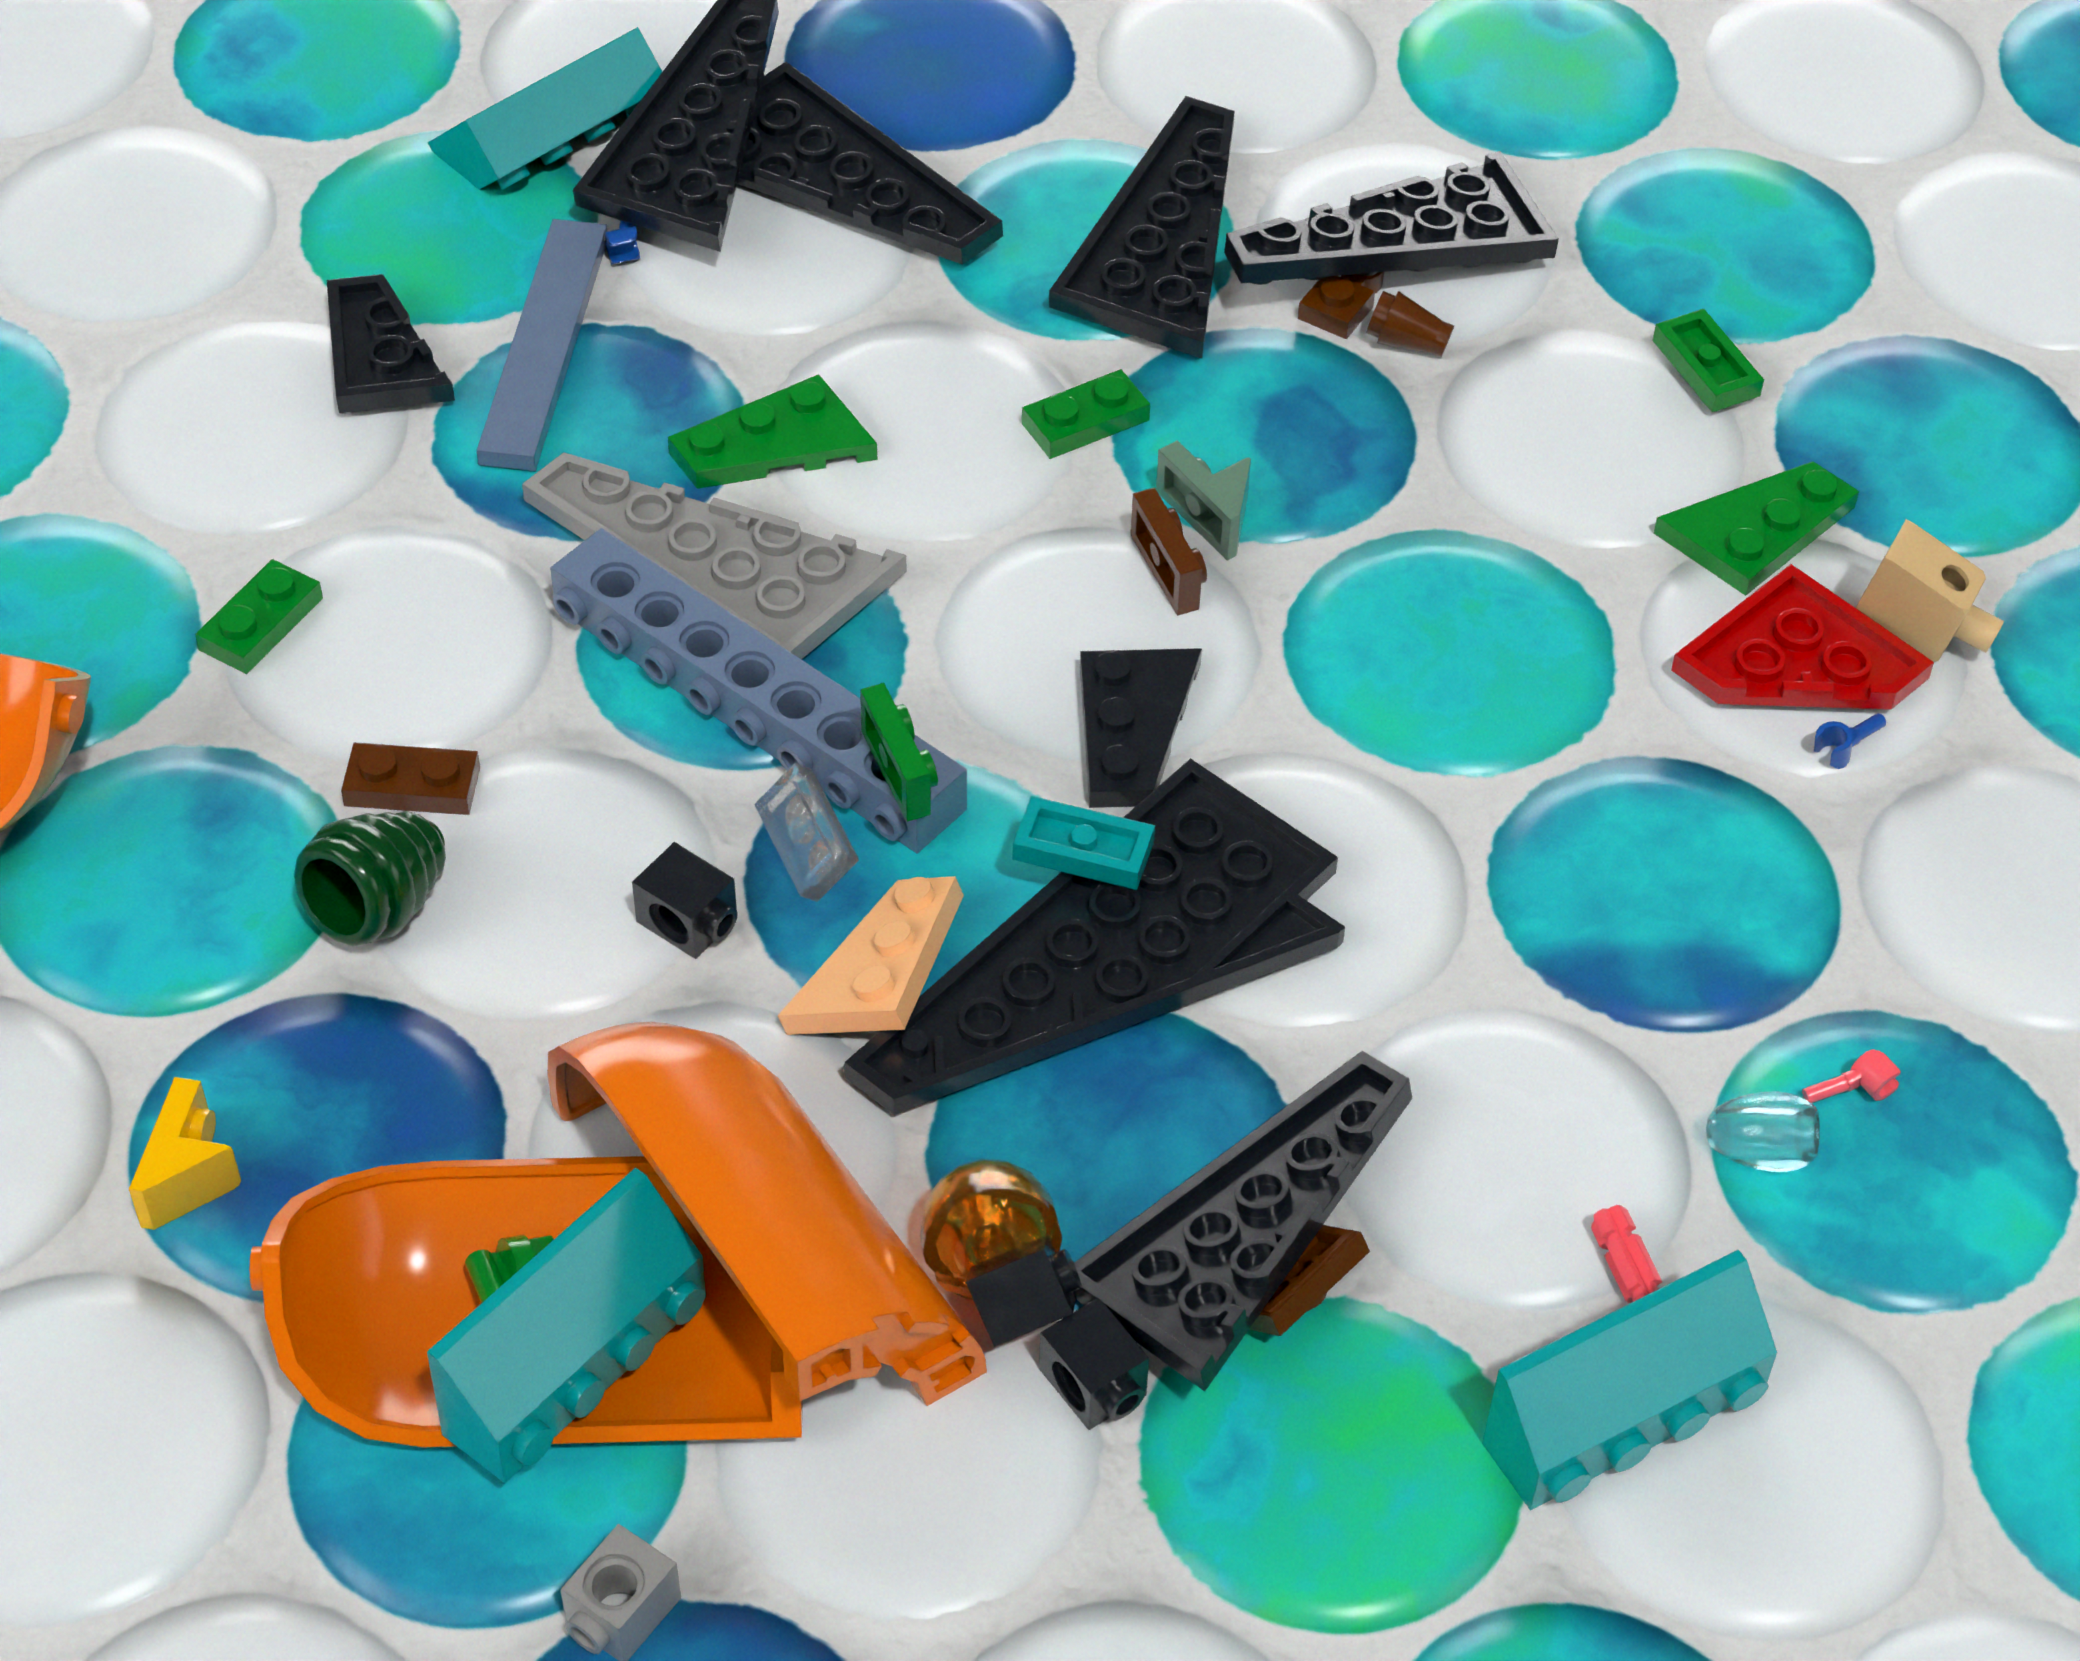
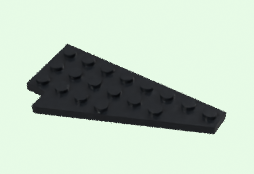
M1190 758L1123 817L1155 825L1154 844L1137 890L1060 872L919 996L905 1030L879 1031L846 1060L845 1078L895 1115L1166 1012L1177 1011L1190 1003L1337 949L1343 943L1345 926L1307 900L1336 874L1338 857Z

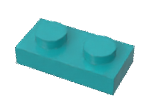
M1031 796L1013 841L1012 860L1137 890L1154 844L1155 825Z

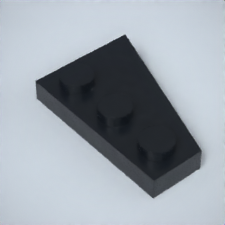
M383 274L326 280L335 391L339 413L455 401L452 382L445 371L441 372L433 360L430 347L425 339H420L410 323L409 314Z
M1202 648L1080 651V680L1089 808L1136 807L1160 785L1171 753L1172 741L1178 723L1182 721L1187 706L1192 682L1196 680L1201 665Z

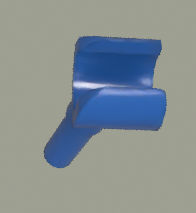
M620 220L618 230L605 232V244L611 264L640 259V252L636 241L637 228L633 224Z
M1877 713L1850 728L1842 722H1826L1816 731L1814 752H1820L1826 746H1837L1831 753L1830 765L1837 769L1844 768L1850 762L1852 747L1859 744L1862 739L1885 727L1886 719L1882 714Z

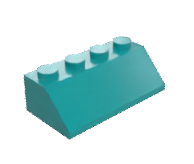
M637 27L466 119L427 143L433 153L479 190L496 180L503 190L530 175L525 164L540 157L546 166L572 152L573 149L568 141L581 133L588 143L615 128L610 117L623 110L629 116L663 71L640 29Z
M635 1167L427 1351L442 1435L503 1483H506L524 1465L531 1466L538 1462L548 1451L556 1435L576 1417L583 1418L591 1413L601 1401L605 1390L627 1370L633 1371L639 1368L649 1358L655 1344L675 1325H683L689 1322L697 1314L706 1298L703 1255L643 1172Z
M1736 1250L1498 1370L1482 1444L1530 1511L1552 1499L1557 1503L1566 1502L1580 1494L1594 1477L1612 1468L1617 1472L1626 1471L1641 1462L1648 1455L1652 1447L1672 1437L1676 1441L1686 1440L1699 1432L1708 1423L1710 1417L1730 1407L1735 1411L1746 1409L1766 1393L1769 1387L1767 1382L1777 1350L1746 1258L1739 1250Z

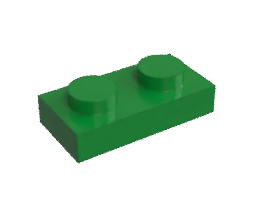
M1704 308L1655 325L1652 341L1711 412L1761 396L1764 383L1763 377Z
M1122 369L1022 407V425L1049 459L1137 426L1150 419V403Z
M271 559L195 633L199 651L248 674L323 599L320 582Z
M885 683L860 689L861 732L906 822L931 815V788L938 785L937 771L927 749L919 751L914 742V727L908 709L904 704L895 705Z

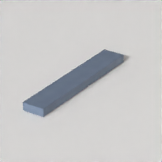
M552 219L476 450L478 465L536 471L606 248L604 234L608 232L607 224Z

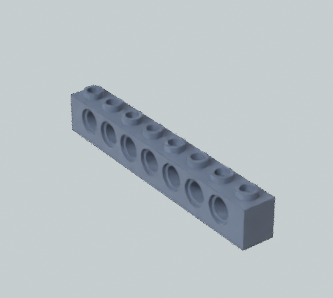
M600 528L550 567L554 594L553 604L565 621L572 625H580L598 637L609 651L614 654H623L642 667L652 680L659 684H667L688 698L690 703L699 712L705 715L711 714L735 731L742 741L751 746L757 745L778 759L782 766L792 775L797 777L803 776L821 788L836 805L845 809H852L871 822L885 838L892 841L897 840L918 854L967 810V769L915 735L914 742L918 750L927 749L932 756L937 771L938 785L931 788V815L906 822L861 732V704L859 697L603 528Z

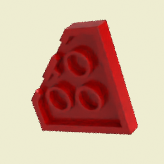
M1790 564L1675 653L1671 671L1717 704L1892 710L1930 678L1934 662Z

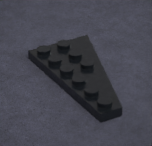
M717 0L574 187L573 194L577 207L721 252L779 15L777 0Z
M784 62L763 76L737 184L962 265L1003 237V226L1000 218L788 62Z
M1189 96L1184 97L1049 290V308L1201 359L1203 358L1235 111Z
M1501 151L1485 155L1484 165L1468 169L1469 167L1463 162L1448 166L1445 176L1438 179L1430 180L1418 175L1352 195L1350 205L1333 210L1326 203L1311 208L1309 218L1294 222L1290 219L1279 217L1227 233L1224 253L1241 284L1264 285L1279 280H1320L1327 276L1352 274L1371 276L1378 272L1400 270L1422 272L1429 268L1449 266L1477 267L1486 263L1510 261L1527 263L1535 259L1555 258L1559 238Z
M1361 1051L1077 1260L1074 1265L1079 1274L1082 1288L1073 1292L1076 1300L1085 1306L1099 1297L1136 1343L1200 1389L1206 1391L1412 1100L1409 1078L1366 1052Z

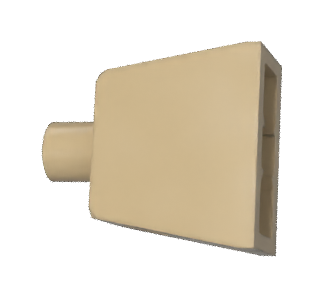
M1907 519L1856 606V609L1933 662L1939 661L1953 636L1986 653L2004 623L2003 620L1973 605L1986 580L1983 570Z

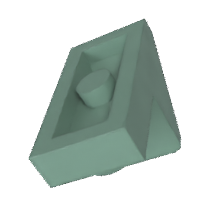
M1178 440L1159 449L1156 483L1158 494L1227 561L1237 556L1248 499L1251 459L1249 457L1244 458L1212 474L1208 465L1201 458L1194 457Z

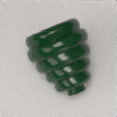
M408 811L396 814L384 812L377 815L366 813L330 822L317 832L296 859L294 879L297 895L306 914L319 930L337 942L350 946H359L392 938L401 932L424 905L427 894L435 885L436 878L444 870L446 860L444 837L440 829L433 822L419 814Z

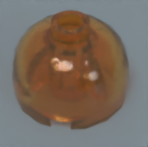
M978 1159L960 1164L942 1176L924 1201L920 1222V1241L926 1265L935 1272L936 1281L946 1291L968 1300H973L966 1284L971 1267L1046 1235L1049 1236L1055 1252L1060 1251L1062 1233L1053 1200L1046 1187L1030 1171L1006 1160Z

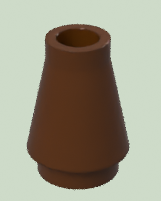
M1383 291L1366 333L1377 337V344L1428 352L1442 357L1454 325L1444 322L1400 291H1398L1396 296Z

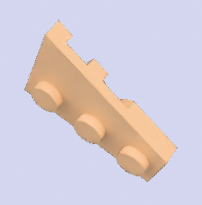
M956 876L914 877L897 880L778 1014L786 1034L905 1030L964 897Z

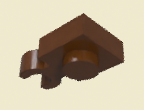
M1378 272L1371 276L1357 274L1327 276L1318 280L1299 302L1298 319L1347 340L1372 310L1375 293L1383 285L1384 272Z

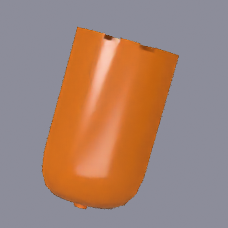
M634 1022L591 1032L548 1052V1083L552 1106L562 1120L571 1121L606 1103L783 1350L785 1381L800 1401L848 1380L876 1376L882 1367L881 1363L892 1366L901 1378L909 1380L927 1406L987 1373L986 1359L981 1346L786 1086L777 1076L737 1043L721 1035L673 1024Z
M645 1156L452 1160L379 1166L328 1179L292 1197L271 1220L262 1246H253L251 1249L250 1284L253 1291L263 1290L265 1319L279 1367L316 1412L365 1439L417 1447H453L456 1445L445 1438L441 1432L427 1351L481 1304L465 1265L466 1258L477 1250H488L491 1253L496 1252L498 1241L501 1238L525 1235L528 1239L551 1235L555 1239L636 1167L648 1177L703 1255L706 1298L697 1314L689 1322L683 1325H675L655 1344L651 1355L639 1368L633 1371L627 1370L605 1390L596 1408L583 1418L576 1417L553 1438L552 1444L802 1437L803 1400L800 1401L785 1381L783 1350Z

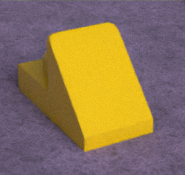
M174 1077L129 1187L141 1228L155 1230L234 1190L240 1185L241 1177L233 1149L226 1144L212 1142L215 1133L216 1116L215 1112L208 1108L201 1081Z

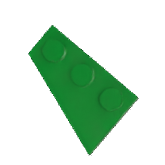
M819 374L668 437L670 456L697 489L762 479L767 477L772 468L802 464L804 471L826 468V460L855 455L857 463L878 460L877 442Z
M1812 461L1661 515L1656 519L1653 534L1746 596L1853 510L1859 491Z

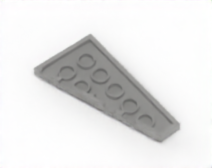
M565 452L522 484L524 501L583 540H586L600 528H603L801 660L907 572L905 554L886 549L883 556L858 549L856 540L835 534L832 540L801 532L798 522L715 497L710 504L685 497L684 488L665 482L659 489L631 481L628 471Z

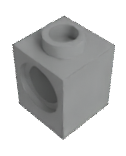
M619 1523L560 1589L566 1618L565 1627L571 1637L587 1651L600 1654L604 1650L619 1661H628L681 1599L677 1563ZM615 1593H625L633 1596L627 1602L617 1606L601 1603L607 1596Z

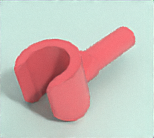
M1872 1049L1862 1054L1852 1065L1850 1071L1803 1088L1802 1094L1806 1103L1811 1104L1845 1091L1850 1092L1862 1086L1875 1101H1880L1897 1090L1899 1082L1895 1078L1900 1075L1901 1070L1883 1052Z

